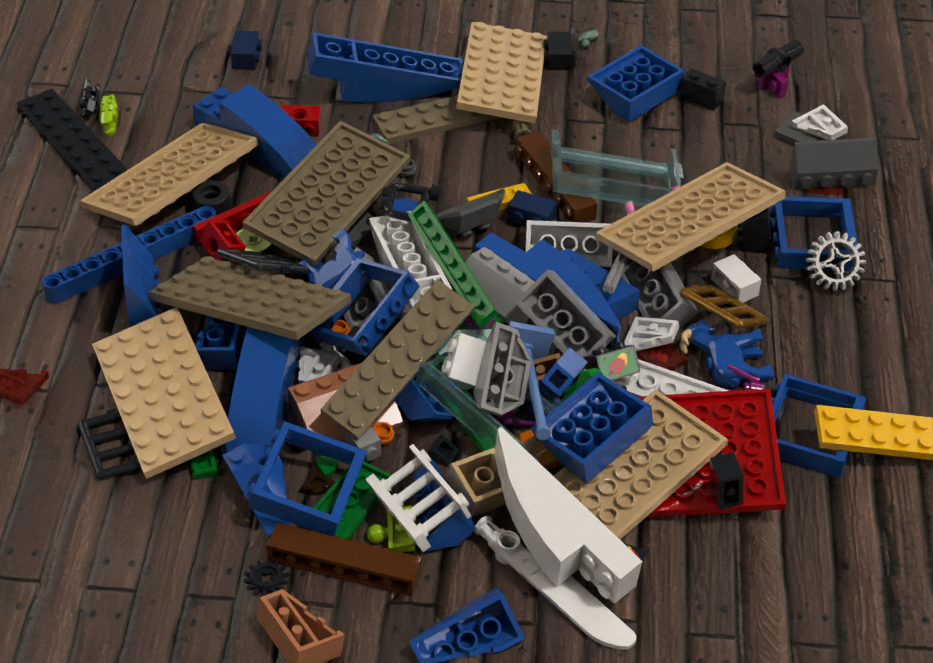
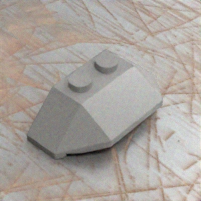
M498 322L494 323L486 341L473 392L478 409L502 416L524 404L531 359L520 339L518 329Z

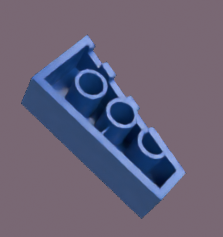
M569 248L561 252L576 264L598 287L617 319L638 310L639 289L620 279L613 294H609L608 291L604 292L602 288L609 274L608 271Z
M209 316L208 324L204 331H200L198 334V341L195 344L205 369L237 370L247 326Z

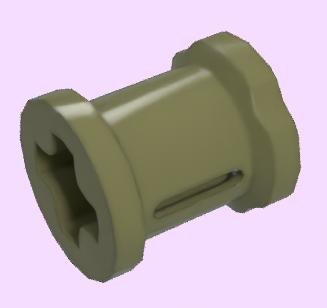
M514 120L511 123V129L515 132V141L516 137L521 136L522 133L523 135L531 133L528 129V122Z

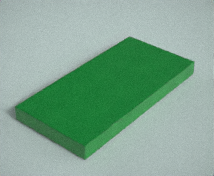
M363 462L335 536L349 540L381 503L367 483L366 478L374 473L380 481L382 479L386 480L391 474ZM350 466L313 507L314 509L331 515Z

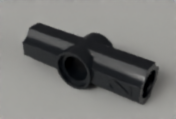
M798 40L791 41L779 49L772 47L764 58L753 64L752 70L755 76L760 79L777 69L784 71L792 60L803 54L804 48Z

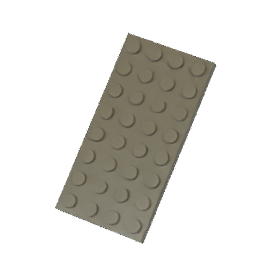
M339 121L243 221V228L316 266L337 243L332 236L342 228L346 231L349 230L383 192V188L388 187L410 162V155Z
M210 256L201 258L197 263L188 266L179 274L173 275L172 278L158 284L157 287L149 291V298L152 301L298 340L351 303V294L341 292L339 289L322 287L320 284H310L300 279L287 278L284 275L257 271L244 265L232 264L230 261L216 260Z

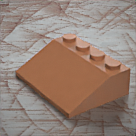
M362 363L288 388L289 408L300 427L346 443V432L322 415L320 409ZM395 400L371 427L378 422H387L392 428L404 424Z

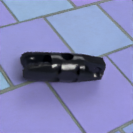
M85 78L82 85L80 107L82 109L81 117L89 120L90 116L97 112L101 85L97 83L94 87L90 86L91 80Z

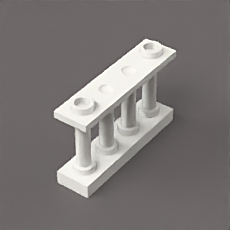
M412 444L409 447L416 458L386 480L382 479L379 481L373 473L366 478V481L375 495L420 550L424 552L431 547L426 539L429 535L428 532L457 510H460L468 519L471 517L467 506L470 504L461 492L457 495L429 463L432 460L425 450L419 451ZM421 465L427 471V473L399 494L394 493L391 495L389 493L394 485ZM434 480L440 486L411 509L406 508L403 510V502ZM446 494L453 501L425 523H419L418 525L414 523L416 521L415 517Z

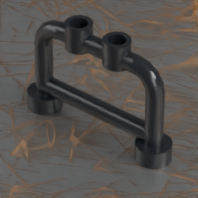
M394 183L389 188H383L379 209H384L385 214L391 218L412 222L408 212L393 209L396 192L420 194V204L423 201L429 203V201L438 202L440 185L432 184V187L429 188L406 183Z

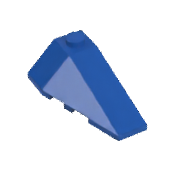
M434 460L429 462L450 486ZM423 467L414 475V482L427 473ZM433 480L415 493L418 503L440 486ZM446 494L416 517L418 518V524L425 523L453 501ZM457 510L429 531L426 539L431 547L426 551L458 546L475 529L471 517L467 519L460 510Z
M495 588L414 637L409 643L419 663H437L454 658L503 651L524 640L525 637L503 593Z

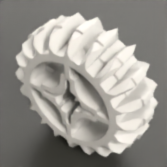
M838 231L834 232L833 237L830 232L826 233V240L824 237L819 236L818 241L820 245L817 242H812L811 245L816 250L809 249L807 251L808 254L813 255V258H806V262H812V266L807 267V271L814 269L815 272L811 274L810 278L813 279L818 276L819 279L816 281V284L820 285L825 281L824 289H828L830 284H832L833 291H837L838 284L841 290L846 289V283L849 286H853L854 282L851 278L857 281L860 280V276L856 272L864 273V269L859 267V264H866V260H860L859 258L864 256L865 252L858 253L857 251L862 245L859 243L854 246L853 243L856 240L854 237L847 241V233H844L840 239ZM834 243L846 247L850 254H841ZM828 245L827 259L819 262L821 251ZM834 255L839 259L845 258V260L837 263V267H835L836 264H826L834 259ZM852 260L851 270L844 277V264ZM826 267L832 269L837 279L826 276L821 269Z

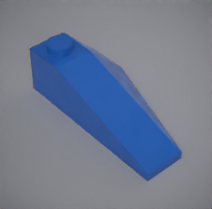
M244 443L223 455L249 504L251 496L247 494L251 483H257L258 479L255 478L260 464L265 465L264 455L268 446L273 447V445ZM278 456L263 490L287 499L286 482L283 473L284 465ZM253 510L268 538H270L277 523L291 525L287 521Z

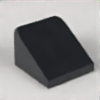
M441 434L432 442L426 453L434 462L447 467L459 449Z

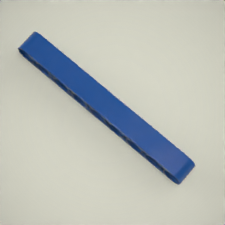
M204 206L136 237L150 252L154 261L195 242L193 226L216 216V211L212 207ZM122 243L44 277L42 284L46 301L51 304L63 302L122 275Z

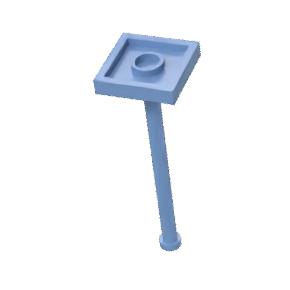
M510 321L508 326L518 329L520 339L531 359L528 385L537 425L536 437L540 440H546L550 437L551 432L550 428L546 425L533 360L548 355L555 331L551 328Z

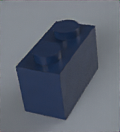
M235 31L231 50L232 69H256V64L260 63V51L263 48V40L259 39V31Z
M517 190L508 205V222L526 226L527 220L554 221L556 218L557 201Z

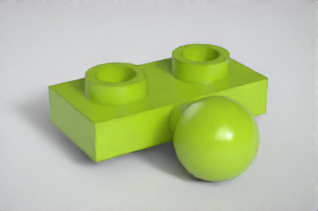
M411 505V506H405V507H402V508H403V510H405L406 508L411 509V508H412V505ZM387 510L388 527L374 524L367 531L369 541L374 544H380L388 537L389 549L392 551L403 553L415 550V542L389 510Z

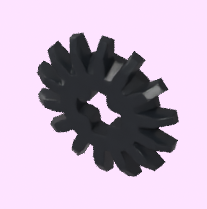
M266 559V563H261L258 560L256 567L249 565L248 567L252 572L245 571L244 575L248 578L243 579L245 584H250L246 587L247 590L255 589L254 595L259 594L263 590V596L267 595L268 590L271 593L276 592L274 588L284 590L285 587L282 585L289 583V580L285 579L289 577V572L282 573L286 566L283 565L279 568V561L276 560L273 564L270 563V559ZM264 575L267 577L269 575H272V581H265L263 583L261 576Z

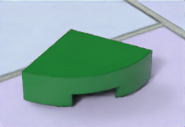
M321 456L315 458V465L321 475L330 479L338 468L339 461Z

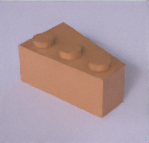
M281 589L260 597L257 620L288 663H323L341 656L345 634L339 630L335 632L326 625V620L322 617L316 618L307 611V606Z

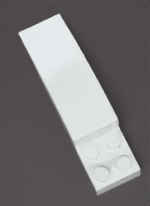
M387 215L369 218L380 264L409 271L420 285L419 289L401 310L400 321L437 280L452 289L440 265L413 222L394 219ZM387 284L389 291L394 285Z
M502 427L497 429L494 456L505 503L514 525L531 555L556 587L579 569L584 579L591 581L604 598H609L615 604L636 587L642 560Z

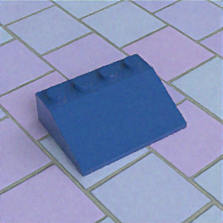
M640 45L588 75L587 80L615 114L630 122L681 90V82L685 70Z
M121 225L124 290L129 326L132 327L161 314V310H157V308H161V303L152 301L149 298V291L159 284V279L155 280V278H159L158 265L153 263V256L126 225Z
M598 372L545 416L546 425L550 428L551 435L548 439L540 441L571 473L588 483L653 426L652 407ZM535 425L534 427L531 428V430H532V432H533V434H534L535 436H536L537 425Z

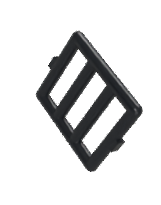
M219 248L217 250L219 257L257 271L308 275L310 273L309 267L270 253Z
M111 409L106 411L107 414L79 421L78 428L98 480H104L128 473L130 476L137 474L138 470L142 469L139 460L103 469L101 461L135 452L132 443L97 452L95 447L99 443L129 436L125 427L91 435L89 428L122 420L119 411Z

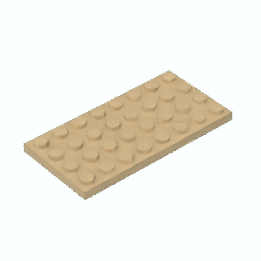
M472 22L456 109L536 123L545 51L543 39H546V36L537 32L529 33L520 29L513 30L499 25L491 26L483 22Z
M202 122L80 200L81 206L84 209L133 226L140 225L145 219L159 213L168 204L174 203L183 194L189 193L198 184L204 183L210 176L221 172L224 167L236 162L242 155L251 152L254 147L259 145L257 137Z
M726 162L597 231V240L647 269L655 271L785 199V190Z
M177 307L92 344L146 479L236 439Z
M656 389L643 399L644 402L652 407L653 426L594 478L586 483L571 473L566 467H563L554 475L574 497L620 540L708 463L710 458L717 455L728 445L726 437Z

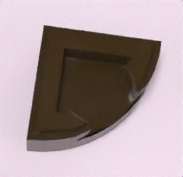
M315 471L301 486V492L307 495H322L330 489L335 481Z

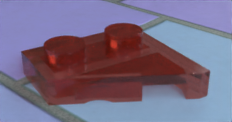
M0 369V397L22 406L49 379L48 371L41 370L40 374H27V369Z

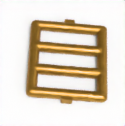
M695 284L680 290V294L738 329L749 327L757 329L759 326L769 323L767 316L713 285L698 286ZM711 294L715 297L703 298L699 295ZM725 304H728V305H730V306H732V307H731V308H724V309H722V308L718 307L717 305H725ZM747 315L751 318L740 320L735 316Z

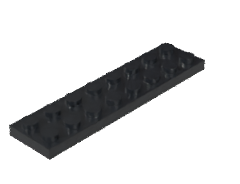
M54 89L46 90L17 102L18 110L92 192L128 170Z

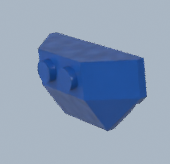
M421 371L395 398V402L400 405L405 412V416L413 422L451 420L453 417V413Z

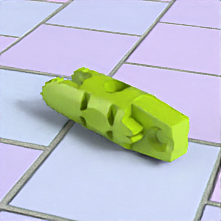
M114 94L103 96L100 104L99 121L101 126H104V134L108 137L115 134L118 121V105Z

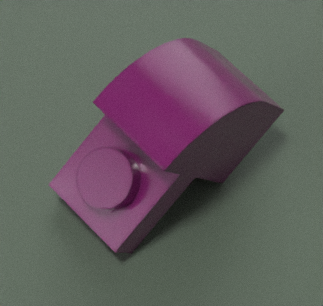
M790 66L784 71L777 69L766 77L759 78V88L761 90L770 89L779 99L786 97Z

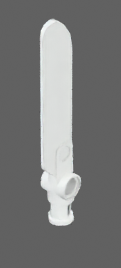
M484 516L475 525L474 533L481 535L488 541V546L495 551L497 561L513 567L591 639L603 646L618 650H628L636 643L634 631L572 576L556 587L540 568L529 550L520 544L518 534L513 531H506L503 528L499 529L492 522L490 516Z

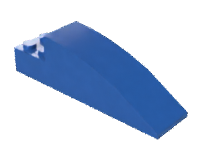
M312 32L306 50L310 75L339 81L342 101H404L460 88L464 61L461 58Z
M250 84L235 93L220 87L193 104L195 125L198 126L204 122L257 137L259 145L245 155L282 178H285L317 145L285 111Z
M493 233L488 234L474 245V253L486 247L504 261L509 262L517 270L526 274L533 281H536L546 270L554 271L616 335L605 348L612 349L611 344L619 343L621 324L603 294L591 279L559 250L544 240H540L527 252H524Z
M247 327L228 420L236 439L224 444L222 459H224V454L244 443L274 445L271 441L275 430L280 429L288 400V388L292 386L300 357L299 349L303 346L305 335L298 340Z

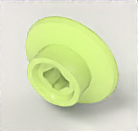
M244 228L236 233L246 246L245 251L264 252L272 244Z

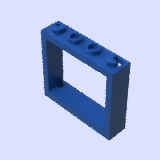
M786 196L785 199L769 207V217H772L770 230L774 231L772 234V245H776L774 247V258H777L778 269L807 270V267L812 266V262H806V258H813V255L807 253L809 249L787 248L783 215L839 217L841 234H848L847 241L854 237L856 240L853 245L858 244L850 199ZM844 247V251L839 250L843 255L850 254L846 247ZM827 250L821 251L819 262L827 259ZM834 255V259L826 264H836L835 267H837V263L845 260V258L839 259ZM852 260L844 264V271L851 270ZM828 267L821 269V270L832 271V269H830V268H828Z
M357 258L333 287V289H339L341 292L351 294V303L316 326L309 333L317 341L366 356L419 289L420 285L409 271ZM370 279L394 285L354 337L330 330Z
M788 374L784 375L781 384H776L774 390L776 397H771L775 424L786 396L816 405L864 410L867 398ZM777 439L780 460L839 478L841 477L850 451L838 450L836 456Z
M284 421L281 429H276L271 441V443H274L273 447L268 446L263 459L266 461L265 465L260 464L255 476L258 479L257 483H251L247 494L251 496L249 508L300 527L317 531L318 533L335 536L367 451ZM284 442L351 465L331 515L263 490Z

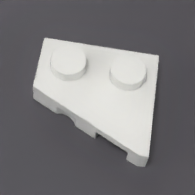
M824 104L792 120L793 128L827 140H834L848 133V126Z
M635 317L624 341L625 345H635L636 351L673 343L679 330V323L676 320Z
M301 346L299 349V384L333 373L341 362L340 354Z

